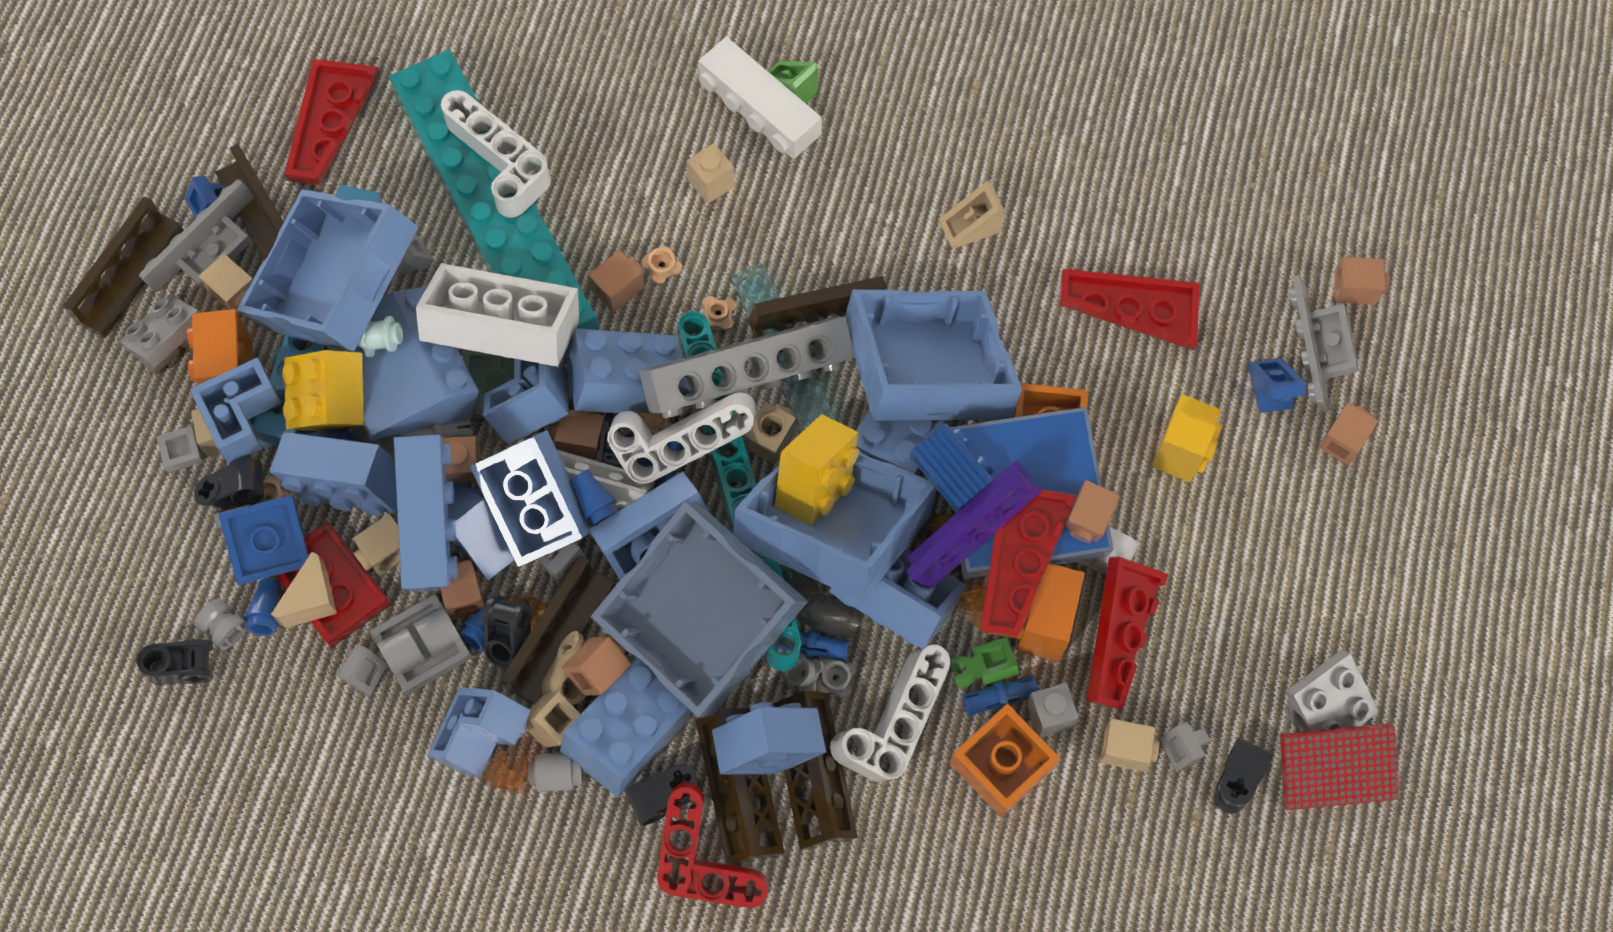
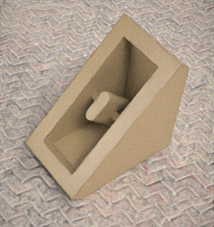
M986 181L938 220L951 248H957L999 233L1004 209L991 182Z
M311 552L271 613L279 625L285 628L337 614L327 568L319 555Z

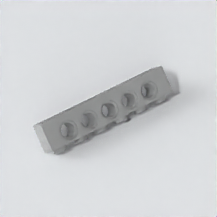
M830 317L639 370L649 413H662L663 418H669L683 414V407L695 404L696 409L708 407L717 402L716 397L727 394L729 396L737 392L749 395L748 388L760 385L761 390L782 385L780 379L792 376V381L812 377V370L823 367L824 372L837 370L844 367L843 361L855 358L846 317ZM812 341L817 347L814 358L809 354V345ZM780 350L784 352L786 358L782 367L777 362V354ZM748 359L754 365L751 376L746 374L744 368ZM715 368H718L722 374L721 382L717 386L712 381V373ZM683 377H686L689 382V390L685 395H682L679 390V382Z

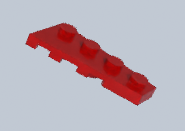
M313 59L284 172L287 181L316 185L322 183L381 74L378 66Z
M1062 269L1059 306L1191 350H1195L1197 346L1200 283Z
M1043 490L994 533L980 626L981 633L1018 638L1077 495Z
M1109 557L1086 702L1110 709H1123L1137 668L1134 658L1136 652L1140 648H1144L1148 636L1144 629L1149 615H1155L1159 604L1155 596L1159 586H1165L1168 577L1167 573L1122 557Z

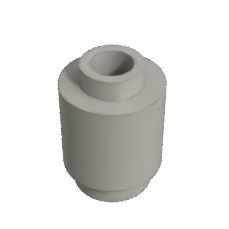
M561 752L535 754V762H528L529 785H536L537 792L574 790V786L583 785V769H581L579 764L571 760V757Z

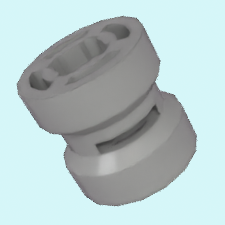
M219 598L205 605L194 620V626L203 634H210L212 642L221 650L232 647L247 630V622L240 615L230 613L229 606Z

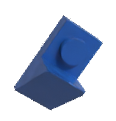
M1282 358L1248 362L1251 382L1260 412L1266 413L1293 408V397L1305 396L1306 382Z

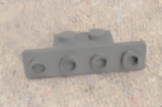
M237 179L232 185L226 187L207 209L201 211L196 216L195 221L181 234L176 235L164 251L156 258L150 260L146 264L145 269L139 274V277L151 289L157 292L182 269L204 289L205 287L198 277L224 253L233 261L252 242V239L232 219L253 200L254 195L242 181Z
M1297 275L1292 277L1294 288L1289 289L1294 309H1299L1300 319L1295 320L1299 339L1305 340L1306 351H1302L1301 356L1306 372L1311 371L1313 381L1307 384L1311 402L1313 404L1317 403L1323 412L1331 411L1325 380L1359 371L1348 312L1344 303L1312 312L1306 284L1301 276Z

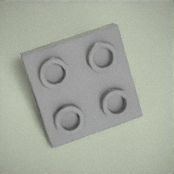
M169 294L167 297L155 302L151 312L141 321L129 326L125 336L119 342L156 375L179 354L177 349L179 345L183 348L188 345L187 329L192 327V314L200 312Z
M435 594L370 630L379 650L406 695L411 694L472 658Z
M1340 650L1286 691L1290 702L1285 706V712L1289 720L1300 732L1361 726L1379 712L1351 653Z

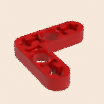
M681 783L672 790L667 804L657 873V883L660 889L672 896L745 908L760 906L765 901L769 889V882L761 871L696 859L704 807V794L695 784ZM684 793L690 794V800L696 802V804L690 806L687 820H679L682 813V803L676 801V799H681ZM677 829L685 830L691 836V844L686 848H677L672 844L670 834ZM675 858H682L679 874L685 878H681L678 884L671 883V877L665 874L671 873ZM708 873L719 874L724 881V886L719 891H709L704 887L702 878ZM731 876L737 877L734 885L746 886L748 880L756 881L755 887L761 889V891H755L754 896L750 897L747 896L745 888L735 887L733 894H728Z

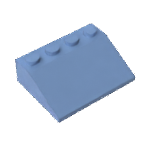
M426 286L396 291L382 297L370 320L380 321L384 320L387 316H392L396 323H400L403 339L402 343L397 345L396 351L389 352L387 349H376L373 357H366L364 349L359 347V344L354 351L362 353L364 427L370 440L425 429L435 424L443 425L471 419L473 416L479 391L456 347L419 341L416 306L427 289ZM327 346L328 349H329V351H344V352H350V351H346V350H342V349H338V348H334V347Z
M441 435L394 437L401 589L413 593H424L452 588L451 579L458 578L457 557H450V541H456L455 520L448 519V504L454 503L453 482L446 481V466H452L451 445L444 444V438Z

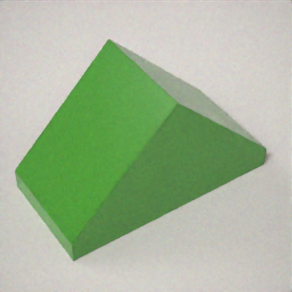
M780 60L768 71L804 103H807L817 94L818 66L815 62Z

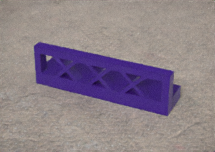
M1015 460L907 557L912 566L906 572L911 579L933 588L1043 490L1021 462Z

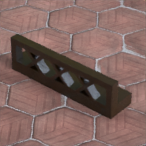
M236 144L229 147L236 162L215 171V174L224 189L239 179L254 195L253 200L238 215L265 261L275 244L279 230L284 222L240 145Z
M143 196L63 305L76 324L106 338L144 286L145 282L139 277V274L145 269L146 264L150 260L156 258L170 245L171 240L176 235L183 232L184 229L181 224L160 214L154 202Z
M883 276L755 303L748 322L754 338L765 336L763 330L773 328L780 332L794 328L796 323L803 321L812 323L819 321L820 319L818 318L823 317V320L835 314L844 317L846 316L852 290H886L887 285ZM812 341L809 346L816 344Z
M579 556L501 678L507 691L532 705L543 696V679L555 660L563 640L573 631H577L584 636L594 620L591 618V615L615 586L613 580L593 570L590 560L586 557Z
M804 690L772 703L773 707L800 703L801 708H817L826 753L784 771L800 850H808L828 842H848L857 839L858 836L843 765L833 758L830 750L831 741L836 735L828 693ZM805 778L811 782L812 792L808 801L802 797L801 786ZM812 815L818 818L821 834L811 838L808 824Z
M750 708L718 709L713 716L701 717L696 720L726 864L739 866L755 858L778 857L785 854L767 774H720L712 730L726 724V718L751 712ZM751 790L759 797L761 805L759 811L751 804L749 797ZM759 827L767 833L770 847L760 846L757 833Z

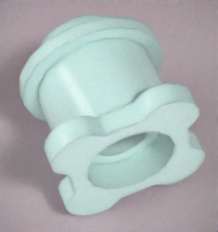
M387 316L384 320L370 321L358 343L359 347L364 349L366 357H373L376 349H387L389 352L396 351L397 345L401 344L403 339L401 325L398 322L396 323L392 316Z

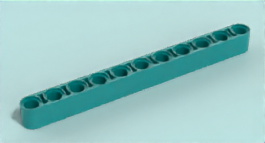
M691 311L680 317L678 321V339L683 358L717 349L709 321L705 315ZM697 332V333H699V334H698V335H689V334H687V333ZM715 368L712 373V381L717 386L721 382L722 374L718 368ZM728 394L716 397V401L718 402L719 400L727 397ZM701 425L703 434L712 435L716 433L712 426ZM742 436L709 452L725 514L732 533L735 508L756 486ZM724 451H731L735 453V455L731 457H726L721 455L720 453ZM733 482H740L744 484V486L741 488H733L729 484ZM755 553L783 578L778 562ZM795 618L765 653L769 665L776 670L787 671L792 669L799 660L801 637ZM778 644H787L793 650L788 653H780L774 647Z

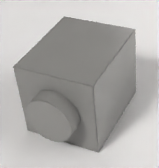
M1067 683L1032 692L1026 702L1035 732L1040 738L1073 729L1079 719Z

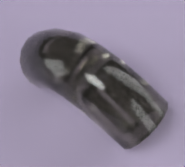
M780 565L783 579L808 601L796 615L799 621L816 631L832 636L852 638L856 634L860 622L859 610L844 604L840 599L823 593L817 587L814 579L785 565Z

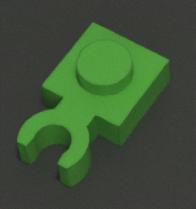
M1007 637L972 648L974 653L972 658L958 656L950 660L953 673L965 670L964 673L954 676L958 688L971 685L979 677H982L983 683L986 685L1019 674L1018 666Z

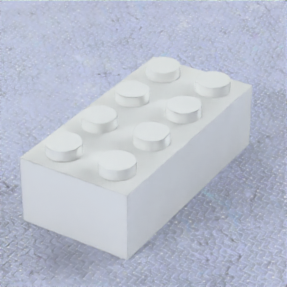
M441 263L416 306L419 341L558 367L579 323L578 288Z

